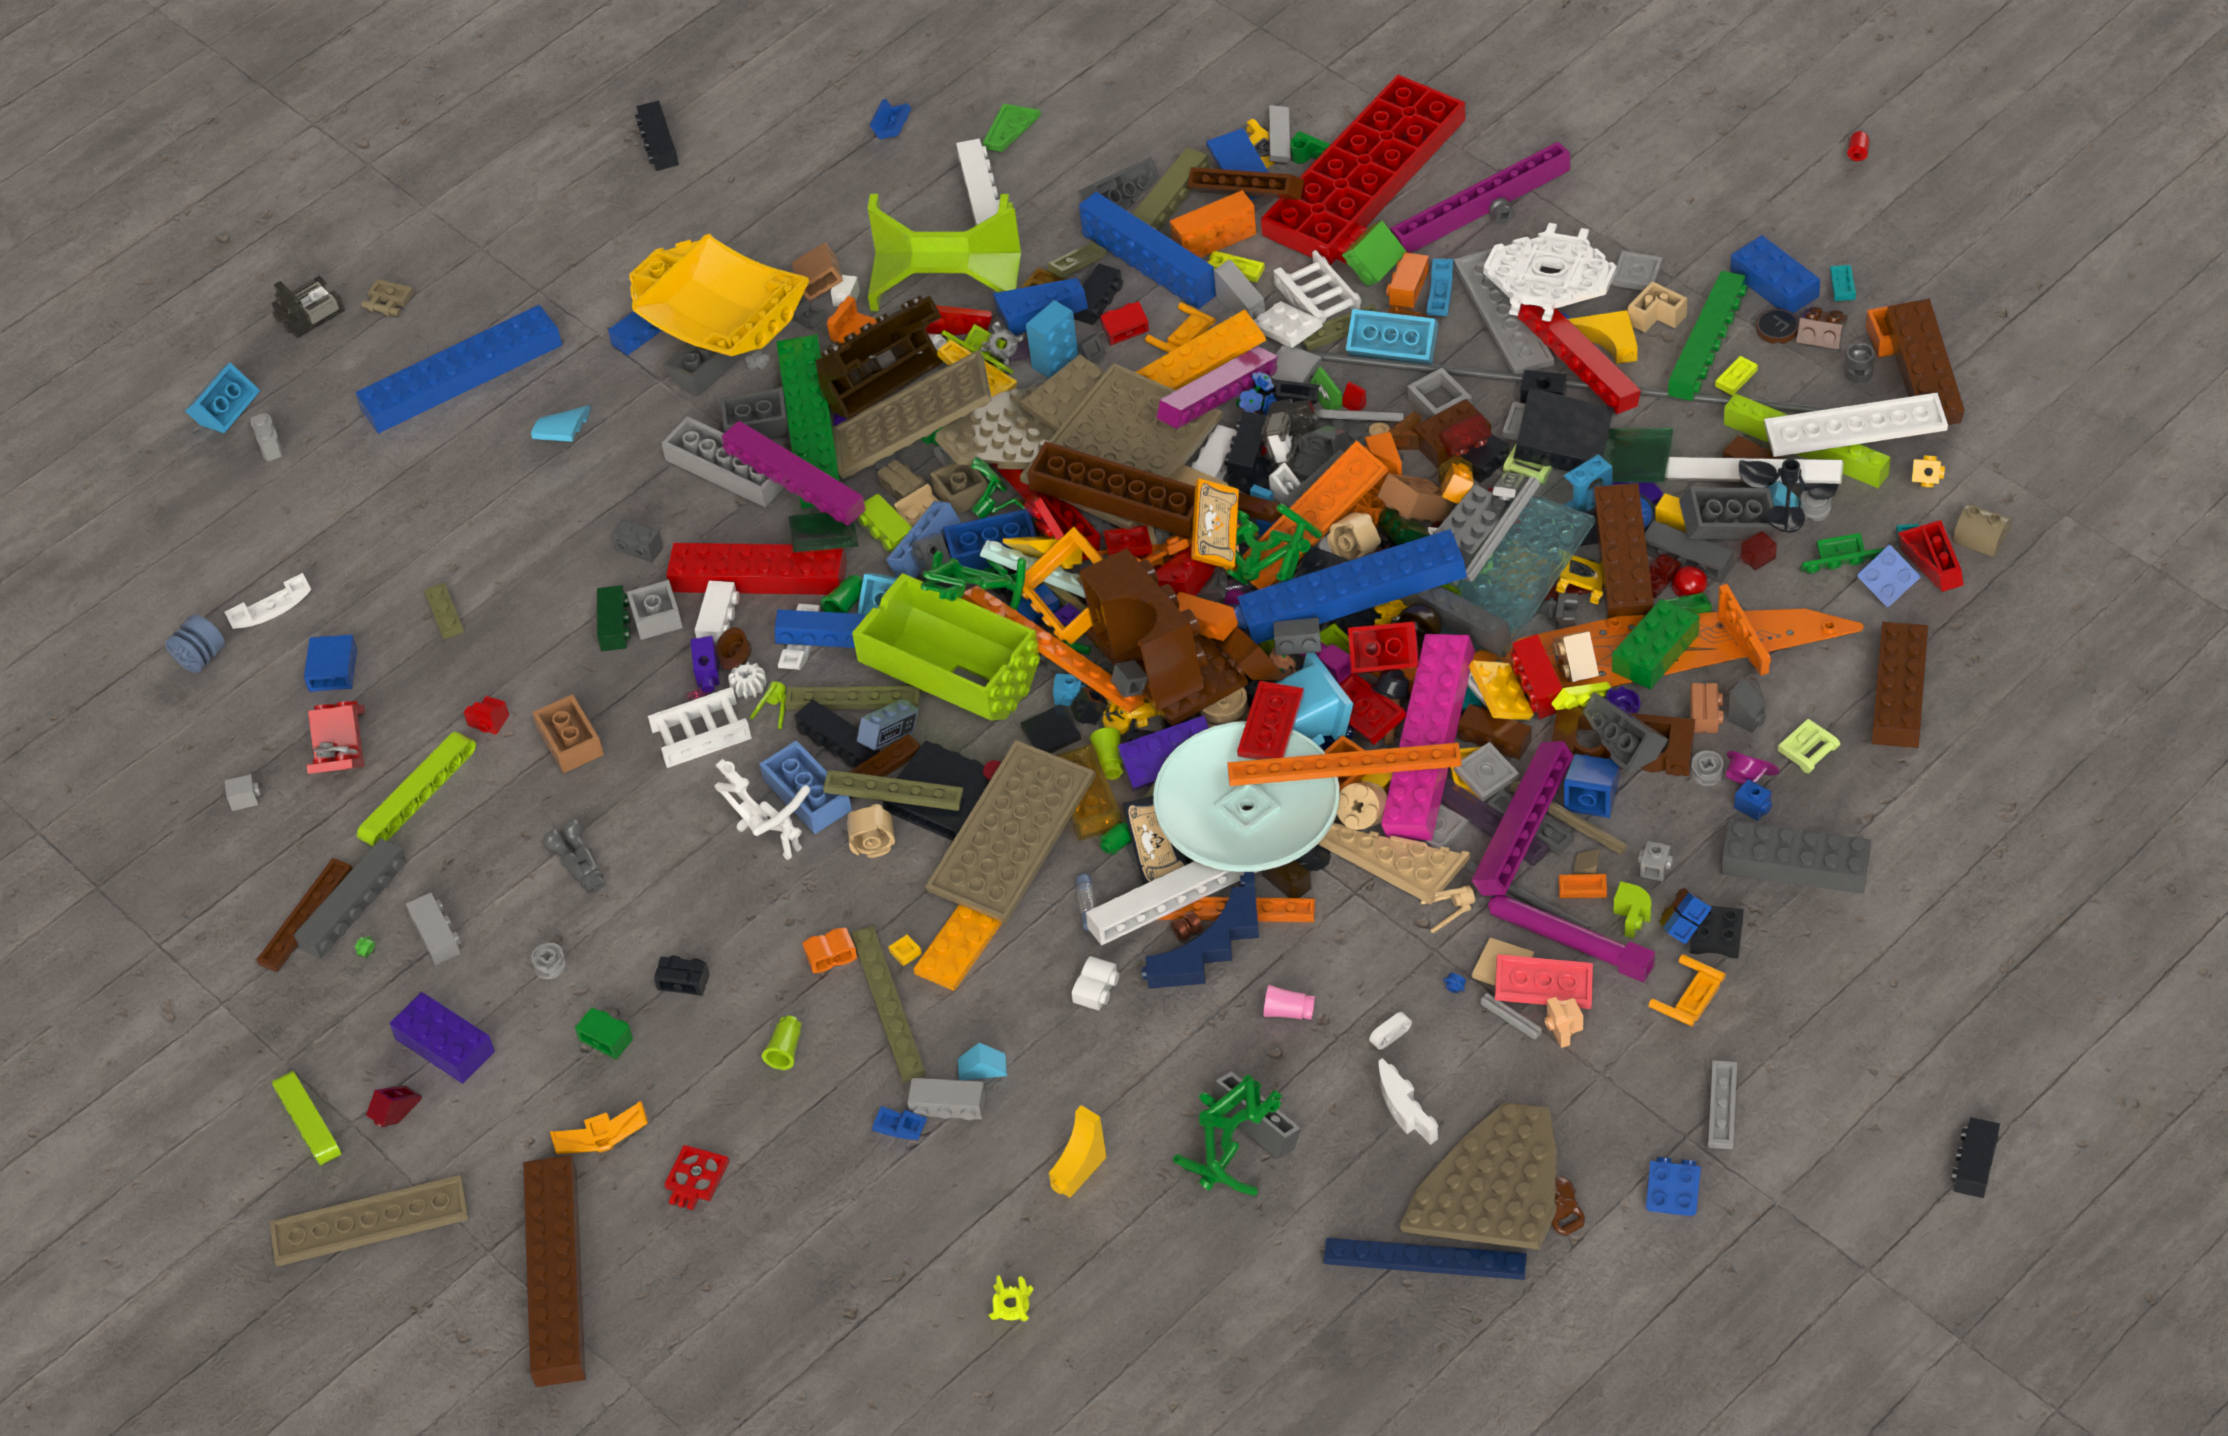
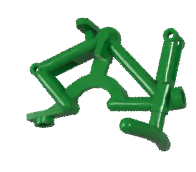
M1279 504L1277 510L1297 524L1295 533L1292 535L1273 530L1270 532V538L1267 541L1259 542L1254 537L1259 531V527L1248 520L1249 515L1238 510L1237 520L1241 521L1243 525L1237 528L1236 546L1246 540V543L1252 550L1250 557H1247V559L1236 550L1235 563L1238 568L1235 572L1228 569L1226 573L1246 586L1248 581L1258 579L1260 571L1284 557L1276 578L1280 581L1284 580V582L1291 580L1300 557L1299 551L1306 553L1311 546L1310 541L1304 539V531L1306 530L1318 539L1322 537V531L1286 505ZM1281 541L1288 543L1259 561L1262 551L1278 546Z
M936 551L931 570L923 572V577L929 580L921 583L920 588L925 591L939 592V598L942 600L947 599L953 602L957 597H962L965 592L966 583L978 584L984 590L1006 587L1013 592L1010 607L1017 611L1025 582L1026 559L1023 557L1019 558L1017 561V573L1009 576L1008 571L1002 565L986 559V561L999 572L998 574L991 568H984V571L962 566L954 558L943 564V553ZM940 582L952 584L950 588L936 586Z
M1250 1075L1244 1076L1243 1081L1219 1100H1216L1206 1092H1202L1199 1095L1201 1102L1209 1107L1199 1114V1123L1204 1127L1207 1165L1183 1157L1180 1154H1176L1173 1158L1174 1163L1180 1165L1183 1169L1201 1175L1202 1178L1198 1182L1208 1191L1217 1182L1228 1185L1235 1191L1250 1196H1256L1258 1193V1189L1255 1186L1239 1182L1225 1171V1168L1239 1149L1238 1142H1232L1233 1132L1236 1127L1248 1119L1255 1124H1259L1268 1112L1277 1111L1281 1105L1279 1100L1282 1095L1276 1090L1261 1104V1083L1254 1081ZM1246 1099L1245 1109L1236 1113L1231 1119L1224 1117ZM1214 1127L1224 1130L1221 1141L1224 1153L1219 1161L1216 1160Z

